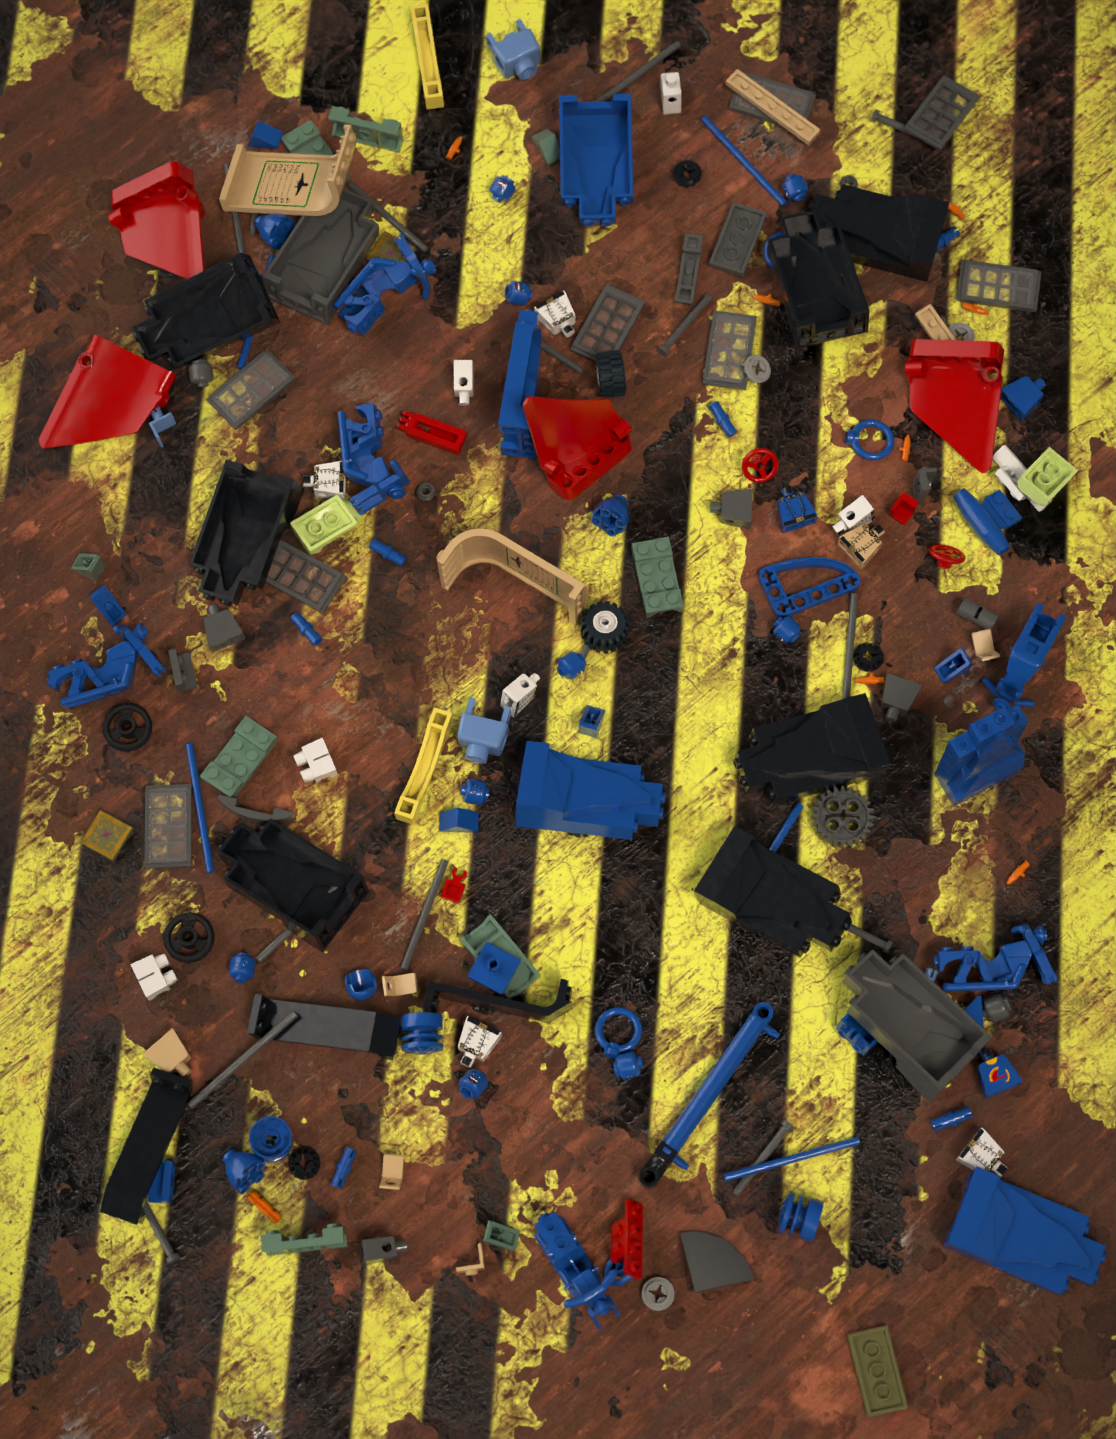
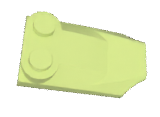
M1049 447L1020 476L1017 481L1018 488L1036 504L1046 506L1078 470Z
M335 495L290 522V526L305 550L309 554H317L325 545L357 526L362 517L350 501L343 500L338 495Z

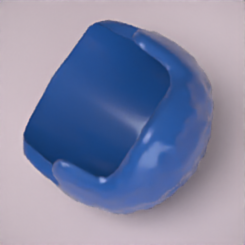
M368 969L354 971L345 977L346 990L354 1000H367L377 991V980Z

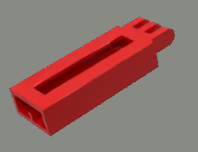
M402 412L401 415L405 418L400 417L399 422L401 424H397L396 429L406 432L408 438L459 455L466 440L467 431L418 413ZM421 424L423 426L429 427L430 431H428L427 433L425 432V427L421 428L418 427V425Z

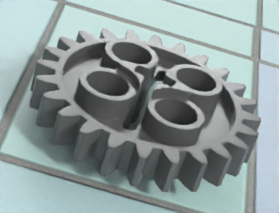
M842 786L841 791L834 787L833 793L827 789V796L820 794L821 801H815L818 807L812 808V811L816 814L811 815V819L816 820L812 822V826L818 827L815 830V834L821 833L819 839L826 838V845L833 842V848L840 844L841 849L844 848L845 844L851 848L852 842L858 846L859 839L865 841L866 837L864 834L870 835L871 831L868 828H873L874 825L869 821H873L875 816L869 815L873 813L874 809L868 808L871 803L870 801L864 802L866 795L859 797V790L852 793V787L845 791L844 786ZM834 804L837 806L838 810L831 811L829 810L828 805ZM854 805L857 807V811L851 812L847 806ZM840 814L844 815L845 821L841 820ZM835 823L838 829L831 830L828 824ZM855 824L857 830L851 831L847 825Z

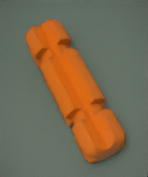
M256 1191L251 1192L248 1200L253 1204L255 1203V1206L267 1217L269 1216V1219L274 1224L278 1223L282 1215L277 1210L274 1211V1208L264 1198H260L261 1196Z

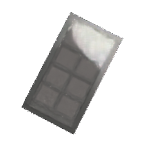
M747 72L744 73L798 114L808 119L816 94ZM734 92L729 110L781 126L745 98Z
M944 75L906 124L904 130L941 151L976 105L980 95Z
M962 260L956 301L1036 312L1041 271Z
M606 284L573 342L570 351L596 362L597 352L620 350L646 302Z
M714 310L702 385L746 390L748 379L747 374L743 372L745 369L743 364L752 354L757 316Z
M266 349L213 392L206 400L237 430L294 383L296 377Z
M280 540L265 583L324 614L347 576Z
M192 784L145 786V869L192 867Z

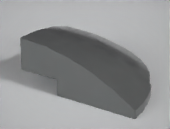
M705 1232L680 1233L695 1293L754 1280L752 1271L745 1258L726 1240Z

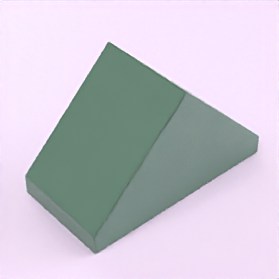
M546 129L531 136L547 166L560 160V146L553 132Z
M79 553L71 570L96 582L105 568V564L99 555Z
M488 1221L483 1241L484 1244L515 1251L520 1231Z

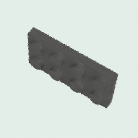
M733 202L709 261V266L743 277L767 217V212Z

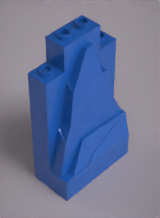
M613 94V101L577 102V95H559L561 205L571 207L579 204L580 225L591 227L594 224H601L602 226L616 224L615 203L620 205L633 203L631 94Z
M520 310L518 322L515 324L498 427L500 433H505L504 439L501 442V455L538 460L523 410L525 399L528 396L538 397L542 329H539L538 312L533 310Z
M1019 705L1009 710L1003 707L970 724L965 733L948 742L934 775L953 807L1021 772L1024 766L1025 754L1018 741L1029 721Z
M527 741L516 802V826L632 840L633 832L637 833L638 824L658 827V820L663 819L664 811L660 804L665 803L666 792H662L663 784L644 782L645 774L641 773L640 765L579 759L550 749V743Z
M977 1166L971 1171L964 1189L963 1199L954 1223L948 1231L943 1248L1057 1296L1061 1295L1062 1292L1066 1293L1070 1283L1067 1278L1086 1286L1097 1282L1100 1272L1097 1270L1099 1264L1104 1263L1107 1252H1104L1105 1245L1083 1237V1234L1087 1235L1090 1228L1088 1216L999 1179V1175Z

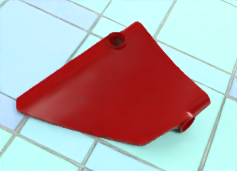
M168 162L111 191V207L113 211L109 212L108 219L120 231L126 255L185 279L205 270L199 194L195 192L194 174L191 169L179 162Z
M94 334L86 351L79 356L39 437L41 447L55 448L77 445L139 432L152 411L159 406L164 407L169 400L168 390H170L177 375Z
M911 340L909 360L905 363V375L909 378L911 411L980 473L988 472L992 468L1003 380L1001 374L1004 357L1003 347L1000 343L993 341ZM996 373V377L990 380L989 376Z
M528 396L523 403V410L540 467L546 473L550 488L566 500L576 498L632 451L629 437L632 428L626 420L621 419L617 415L608 398L557 399Z

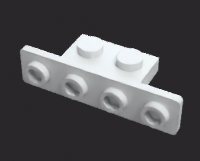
M1003 445L993 455L994 461L1001 467L995 473L999 477V481L1011 491L1010 493L1015 499H1018V501L1028 499L1039 512L1042 511L1046 506L1036 504L1018 488L1017 481L1027 469L1006 445Z

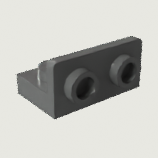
M923 467L917 471L912 486L914 498L919 502L918 505L923 504L926 497H928L937 468Z
M176 649L168 650L175 686L179 693L196 689L197 682L191 654L189 652L178 654Z

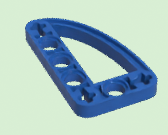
M819 557L787 560L764 567L759 572V582L775 616L778 618L780 616L784 618L854 592L859 588L861 581L857 572L849 565L834 559ZM800 568H827L844 575L787 597L777 573ZM764 573L771 575L770 581L772 584L769 585L768 579L763 578ZM849 579L855 581L854 586L851 583L847 584ZM831 585H837L840 591L837 593H832L829 590V587ZM774 588L778 589L780 595L773 597L769 591ZM818 591L822 594V598L815 600L812 597V593ZM797 598H802L805 601V605L798 607L794 601ZM779 606H782L783 608L788 607L786 608L785 613H783L782 611H778Z

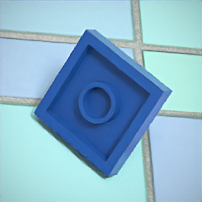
M486 942L467 978L503 996L521 960Z

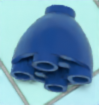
M279 213L265 216L260 215L255 221V227L258 229L262 240L274 250L281 249L296 226V223L290 217Z
M617 494L614 497L603 500L594 509L591 522L604 530L609 536H616V534L624 532L629 523L627 499Z
M234 1149L229 1150L224 1155L222 1161L225 1163L228 1181L240 1194H244L252 1184L259 1183L264 1178L265 1161L257 1155L247 1151H235Z

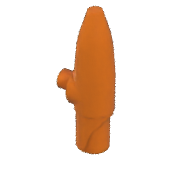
M462 136L454 141L446 155V159L451 160L454 154L460 153L458 148L461 144Z
M950 202L948 209L955 216L964 220L966 215L960 211L961 206H955Z
M771 294L768 296L753 295V298L759 302L777 307L780 306L781 301L773 299Z
M962 303L961 308L981 315H989L987 310L979 307L977 304Z
M909 434L904 439L903 447H899V450L902 451L903 462H908V455L910 454Z
M869 673L870 676L855 679V682L861 684L885 682L884 677H875L873 673Z
M1026 860L1010 875L1007 881L1008 885L1020 876L1023 878L1026 876L1024 871L1030 866Z

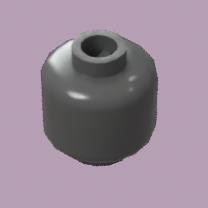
M206 360L193 361L192 365L188 368L190 382L197 385L198 388L208 387V383L214 379L212 365Z
M995 994L983 1001L984 1007L982 1011L985 1019L989 1018L991 1022L996 1023L1010 1016L1012 1008L1006 996Z

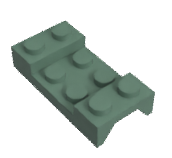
M332 106L328 120L333 121L332 137L341 139L340 136L345 135L344 124L351 125L353 132L356 133V143L400 153L404 141L401 122L394 119H383L381 125L375 121L369 122L358 117L352 118L350 111L346 108Z
M311 120L281 138L282 145L289 154L334 155ZM349 172L347 174L346 181L350 179Z
M669 537L632 543V553L646 618H650L658 612L669 610L683 612L684 605L677 581Z
M247 716L243 718L234 730L235 734L214 762L211 761L200 775L203 782L212 785L225 796L235 798L278 742L277 736Z
M491 914L470 934L460 938L461 943L475 959L479 956L485 943L488 942L521 960L518 969L504 992V996L507 999L513 1000L540 978L539 972Z
M328 1224L327 1228L322 1229L323 1237L319 1234L307 1235V1239L292 1236L287 1237L286 1241V1237L281 1232L270 1230L266 1231V1235H261L262 1252H266V1255L269 1256L348 1247L347 1231L343 1226H339V1224Z

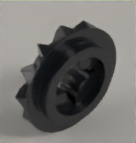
M688 160L678 163L673 170L674 181L679 186L683 185L686 188L688 186H695L696 183L700 182L702 176L700 166ZM684 170L688 174L691 173L690 178L684 176Z
M866 642L859 644L853 654L855 665L865 672H872L880 668L884 659L881 648L875 643ZM867 650L870 652V655L874 656L871 658L870 663L866 657H863L866 655Z
M301 1147L294 1150L289 1157L288 1167L293 1176L301 1180H307L318 1173L321 1161L315 1150ZM302 1155H304L307 1161L311 1162L307 1164L306 1172L301 1165H296L302 1162Z

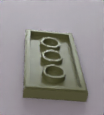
M888 1325L847 1334L867 1418L908 1409Z

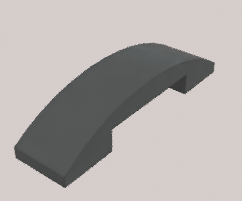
M685 233L675 303L693 305L703 236Z
M218 795V800L224 808L235 816L249 822L264 825L270 819L279 824L290 823L295 820L294 813L274 808L273 815L241 808L239 807L238 799Z

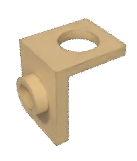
M989 628L971 633L976 658L986 661L1000 657V654L994 650L991 630Z
M416 973L382 976L384 996H400L418 992ZM387 982H389L390 991L388 990Z
M384 1153L383 1172L379 1188L400 1190L403 1180L404 1155Z
M478 1243L480 1264L457 1267V1273L465 1272L466 1276L478 1274V1270H485L481 1243Z

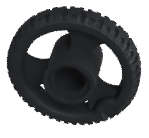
M124 703L108 712L103 721L102 729L103 735L111 747L123 752H131L143 747L148 742L152 734L153 725L150 715L144 708L137 704ZM134 712L139 713L144 718L145 728H138V725L132 718ZM121 713L123 716L116 723L117 729L110 731L111 721L117 714ZM125 725H132L131 729L127 731L123 730ZM120 737L125 739L138 737V741L132 744L118 743Z
M188 912L176 916L168 923L164 931L163 940L165 949L172 958L182 963H194L202 960L210 953L214 945L215 935L212 925L205 917L197 913ZM197 921L207 931L206 940H201L199 934L194 929ZM180 922H184L185 927L179 930L178 939L171 940L173 929ZM186 935H194L190 942L184 941ZM181 947L186 949L197 947L199 953L184 956L179 954L178 951Z

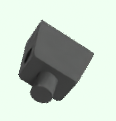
M753 489L723 492L721 502H710V513H721L722 524L750 529Z
M213 604L207 608L210 616L205 617L203 621L208 645L212 653L245 640L241 628L228 609L220 611L218 604Z
M887 673L881 701V708L888 710L885 719L890 722H896L899 714L907 716L920 693L922 685Z
M394 1236L362 1240L359 1244L362 1266L395 1260L398 1253L408 1251L406 1240L395 1241ZM382 1247H388L389 1252H384Z

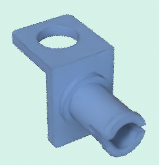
M157 407L156 412L153 410L151 413L154 421L150 422L149 425L159 445L163 447L158 433L175 425L176 422L171 412L163 415L160 407Z

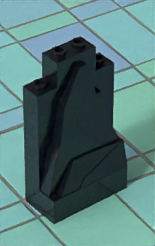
M842 184L841 189L836 191L835 198L816 194L815 200L810 202L808 211L816 210L821 227L828 224H840L853 263L928 282L950 202L914 194H906L904 197L896 198Z
M816 210L780 218L782 236L768 239V252L785 300V312L796 348L868 332L870 310L840 224H828L821 227Z
M239 253L144 300L146 304L144 307L145 311L151 318L133 326V335L135 340L140 343L142 347L141 353L145 359L155 361L168 354L167 358L171 366L182 368L237 340L247 339L281 322L251 256Z
M226 459L189 563L194 568V572L204 575L199 588V592L204 595L203 598L210 601L218 599L221 600V604L231 607L232 604L239 605L245 587L256 591V588L263 590L282 533L286 529L289 530L290 522L293 521L304 492V488L295 479L278 474L276 477L249 470L243 464Z
M866 693L822 705L815 712L753 727L749 735V741L751 746L754 747L737 751L733 758L734 767L740 773V785L742 788H745L746 793L768 787L767 794L769 799L773 800L774 805L821 793L827 789L832 790L834 787L839 788L883 776L891 764Z
M273 819L265 823L259 833L240 822L237 827L232 829L228 839L220 844L217 851L220 859L232 867L226 871L223 878L227 887L281 920L285 928L322 953L369 893L363 875ZM331 887H338L336 890L328 893Z
M736 826L731 830L694 890L700 905L800 958L803 953L806 954L809 951L810 942L832 952L834 947L837 948L839 946L843 932L847 931L852 923L850 913L834 905V903H838L841 897L839 885L762 846L756 841L755 836Z

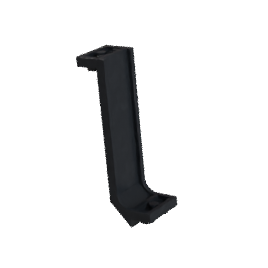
M561 979L555 1002L551 1006L541 1007L429 981L422 1008L427 1013L437 1012L440 1003L438 998L544 1023H551L573 1009L572 1001H570L572 987L569 986V980Z
M259 994L254 996L247 1033L257 1039H261L294 1010L298 1017L271 1041L367 1052L393 1061L394 1055L397 1053L396 1043L401 1032V1018L372 1011L271 1000Z
M154 1067L150 1074L151 1086L108 1180L100 1208L101 1213L136 1225L138 1223L143 1224L144 1204L193 1091L190 1079Z

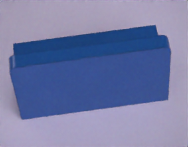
M164 1160L161 1163L148 1193L149 1203L172 1204L176 1167L174 1161Z

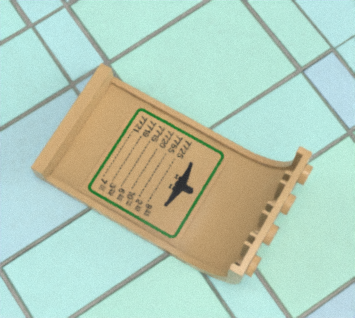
M344 124L345 135L340 136L341 140H339L341 148L336 150L337 154L246 152L244 144H237L219 197L223 211L321 216L331 213L339 204L356 147V133L353 132L352 126Z
M471 529L452 539L444 550L442 549L436 557L441 587L447 591L459 574L467 567L478 563H489L502 568L569 609V622L575 626L585 613V584L493 530Z

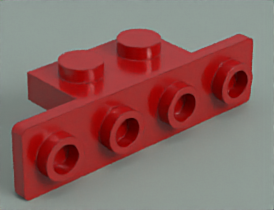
M628 1198L625 1200V1218L611 1224V1262L618 1264L624 1261V1274L637 1280L642 1278L643 1205Z

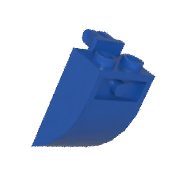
M849 1013L835 1027L838 1034L842 1038L847 1039L852 1044L853 1049L863 1056L878 1043Z

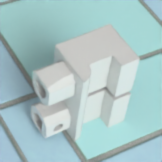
M323 738L301 747L303 751L294 755L298 767L306 763L309 764L310 768L300 772L305 783L313 780L318 783L321 779L338 775Z
M165 954L156 957L150 955L130 964L149 1001L156 998V995L163 991L170 990L169 986L178 981L173 970L165 974L161 971V968L170 964Z

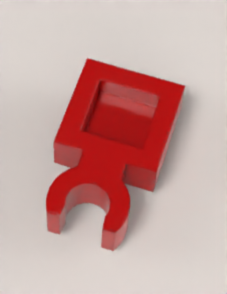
M454 867L452 870L453 880H446L441 899L460 904L466 887L461 882L466 879L467 871L464 870L462 876H457V868Z

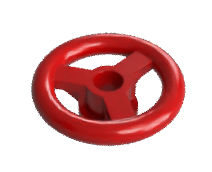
M766 448L751 450L742 461V472L752 482H766L778 470L777 456ZM771 458L773 467L770 473L766 474V463ZM747 467L759 471L761 477L752 476L748 472Z
M935 544L929 548L930 555L937 559V565L942 568L949 569L952 564H961L966 559L962 551L949 545Z

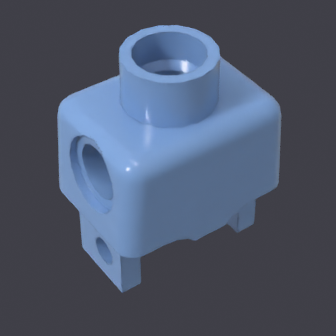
M520 18L516 20L517 32L507 34L498 43L493 35L489 33L486 34V40L492 52L493 62L505 78H510L517 74L520 80H527L538 71L536 65L540 63V46L530 28L527 29Z
M470 697L466 712L461 715L457 734L460 747L466 748L465 759L479 764H486L489 754L500 756L503 752L509 735L508 723L511 716V707L505 706L501 722L473 715L476 700Z

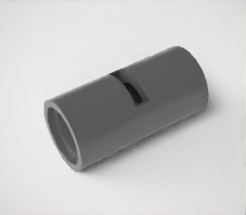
M964 598L956 613L966 620L992 630L999 616L997 613L967 598Z

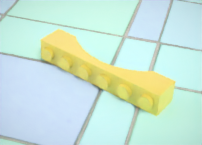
M428 4L410 6L427 110L444 107Z
M434 707L413 772L401 794L394 813L397 820L415 825L453 723L452 713Z

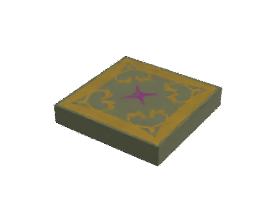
M384 231L366 257V262H369L374 257L405 262L406 260L399 252V246L394 241L395 236ZM409 244L413 252H415V247Z
M99 810L80 844L114 862L134 828Z

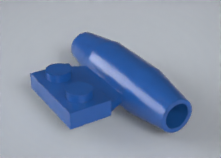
M965 488L958 491L953 496V499L964 519L979 538L998 556L1005 553L1010 548V545L1001 529H1008L1021 521L1022 517L1000 489L987 496L983 503L978 501Z

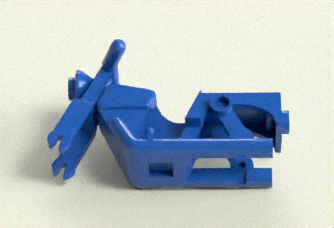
M399 234L401 240H398L395 236L394 241L399 246V252L403 255L406 262L377 257L372 258L333 303V306L338 310L344 304L347 305L338 316L342 321H346L347 328L352 333H358L363 337L377 319L382 316L383 312L386 311L380 299V295L385 290L396 289L399 294H402L414 285L418 278L423 285L422 298L424 300L429 298L431 286L426 275L435 274L436 266L430 260H422L420 264L403 234ZM362 284V288H361V289L356 293V295L353 297V296H352L353 293H354V292L358 289V287Z
M374 403L355 406L360 416L367 418L368 423L359 424L350 419L346 420V413L344 411L338 412L343 471L352 483L369 487L350 499V503H353L352 506L356 507V511L360 510L358 512L359 515H364L370 509L384 502L387 495L393 499L403 498L407 493L403 485H410V480L396 460L390 461V465L396 473L391 475L388 464L383 457L375 458L372 453L382 448V437H384V431L380 425L382 413ZM358 438V442L354 444V439Z
M1037 603L1015 645L1010 647L1011 653L1005 677L1001 678L997 687L988 677L983 678L984 685L994 696L998 697L992 703L996 710L1003 707L1009 710L1011 709L1010 704L1030 708L1035 706L1033 700L1020 699L1024 691L1023 687L1041 666H1045L1044 660L1066 620L1064 615L1060 614L1056 620L1050 615L1042 613L1044 605Z
M138 623L133 632L125 624L114 626L113 632H122L121 639H128L129 641H123L108 649L106 652L108 655L107 661L100 669L93 668L88 662L82 661V659L72 661L71 665L64 666V664L52 667L53 670L48 671L49 677H47L49 687L53 688L56 692L60 691V686L64 680L73 676L71 688L68 691L69 696L60 699L62 706H66V709L129 691L133 686L138 654L141 655L152 672L158 677H162L159 670L166 674V668L160 664L142 642V640L146 641V637L149 636L145 625L142 626L141 623ZM89 677L97 688L83 692L85 680Z
M1026 923L1013 927L1012 933L1015 935L1023 933L1024 940L1002 945L998 956L991 961L984 960L981 952L974 950L973 946L961 947L962 951H954V947H941L942 951H937V955L933 957L934 968L937 967V971H943L944 966L952 960L960 959L961 962L956 975L952 978V983L942 984L943 991L1016 989L1021 982L1031 957L1039 971L1042 982L1044 984L1056 982L1057 976L1053 972L1045 952L1040 947L1044 941H1047V930L1043 929L1042 925H1039L1031 931L1029 924ZM975 964L983 982L966 983V977L971 966Z
M547 1212L538 1218L539 1222L535 1224L538 1233L534 1237L565 1284L564 1290H568L574 1297L565 1300L564 1307L571 1308L586 1304V1306H589L587 1312L598 1330L602 1329L596 1318L598 1314L600 1317L611 1311V1307L617 1318L621 1316L611 1297L606 1296L605 1293L617 1277V1271L611 1270L602 1281L597 1271L599 1267H594L563 1217L559 1218L556 1212L550 1215Z

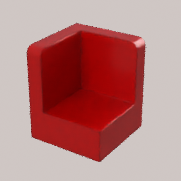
M903 492L890 509L889 516L900 524L905 525L916 511L919 502Z

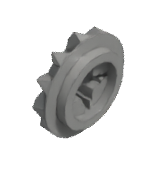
M955 323L948 328L955 339L957 334L964 336L963 341H974L975 339L974 331L967 324Z
M751 355L746 359L743 364L745 368L743 372L747 374V379H751L753 383L757 382L759 384L768 380L771 369L764 357ZM756 365L758 373H755V369H753Z
M661 1277L648 1280L642 1289L643 1302L647 1307L655 1311H662L668 1308L674 1300L672 1284ZM661 1285V1293L667 1296V1298L660 1297L657 1303H655V1295L649 1291H657Z

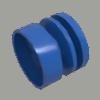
M423 1012L401 1016L402 1031L410 1033L402 1037V1042H405L402 1045V1052L426 1055L443 1050V1043H440L443 1040V1036L434 1034V1032L443 1029V1016L441 1014Z
M275 1116L261 1118L252 1126L249 1133V1142L253 1153L262 1158L266 1163L279 1162L291 1151L293 1143L292 1133L288 1124L283 1119ZM269 1137L272 1139L276 1138L275 1145L267 1144Z
M790 1191L781 1209L778 1232L784 1233L786 1225L790 1226L788 1235L792 1236L795 1229L798 1228L800 1229L799 1239L812 1243L819 1224L824 1201L811 1197L807 1205H804L803 1194H800L798 1201L794 1202L795 1192Z

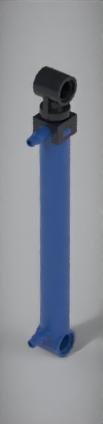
M761 1002L755 1006L674 1125L657 1146L653 1155L639 1173V1182L642 1187L646 1189L654 1188L672 1163L685 1170L688 1169L689 1164L677 1156L679 1151L761 1033L764 1031L771 1037L778 1039L780 1034L768 1025L773 1016V1009L768 1003ZM759 1010H766L768 1017L760 1018L757 1012ZM652 1173L655 1177L654 1181L651 1183L646 1182L643 1179L644 1174Z

